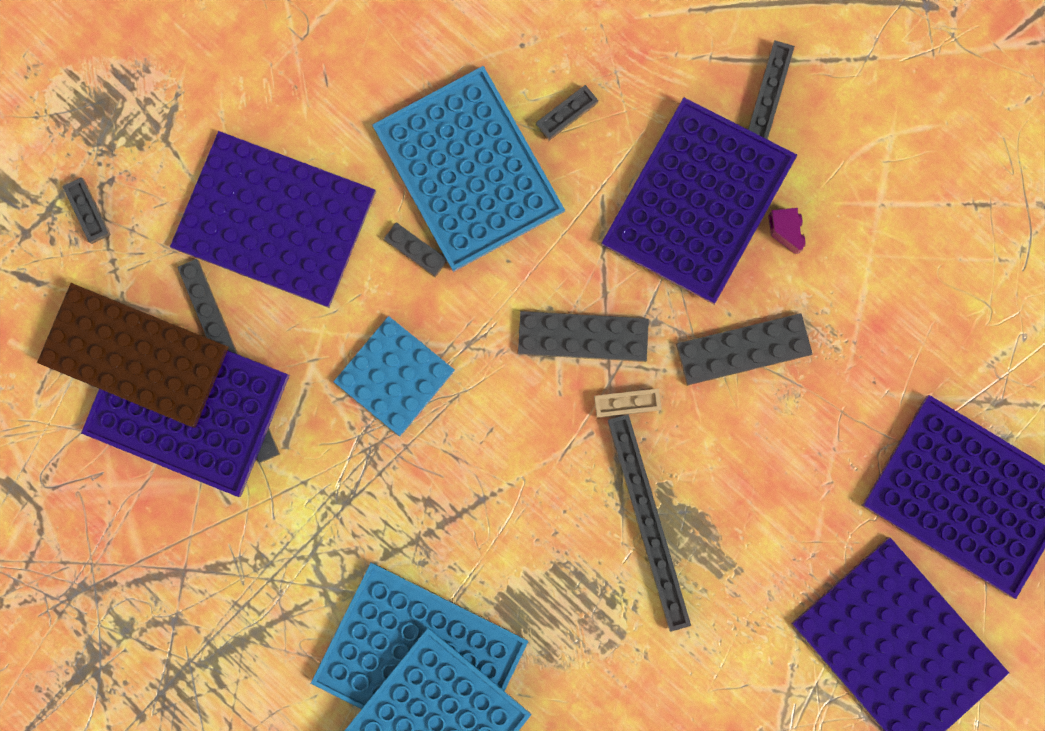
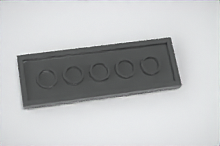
M520 311L518 355L646 362L649 319Z
M802 313L676 344L687 386L813 355Z

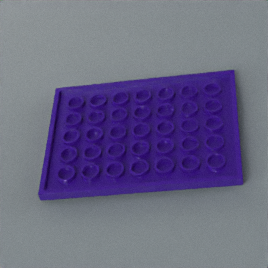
M683 97L601 245L715 305L797 158V154Z
M218 131L170 248L330 308L376 190Z
M227 351L196 428L99 389L81 434L236 497H241L290 375Z
M927 395L862 506L1009 597L1017 599L1045 550V465L934 397Z
M890 537L883 541L791 623L884 731H946L1009 674L1008 670Z

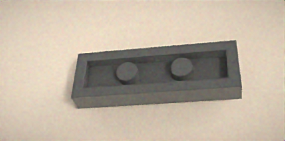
M584 85L537 121L536 126L550 141L598 104L599 100Z
M81 177L62 186L88 242L93 244L110 236L111 234L85 179Z
M397 222L384 238L385 242L434 277L438 275L447 263L443 255Z

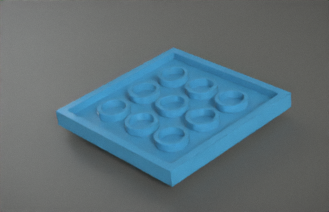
M388 316L334 380V383L401 437L455 372V369Z

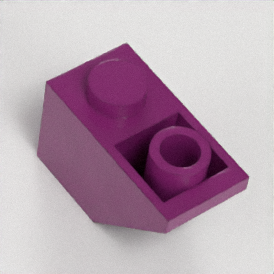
M798 208L772 210L768 215L771 236L794 254H799L803 247H805L806 242L804 234H801L800 226H802L803 220L802 215L798 214Z

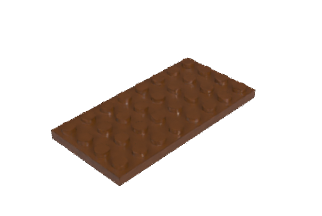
M70 283L37 363L196 428L229 347Z

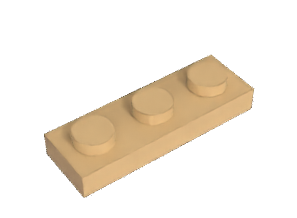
M659 389L594 396L597 418L662 410Z

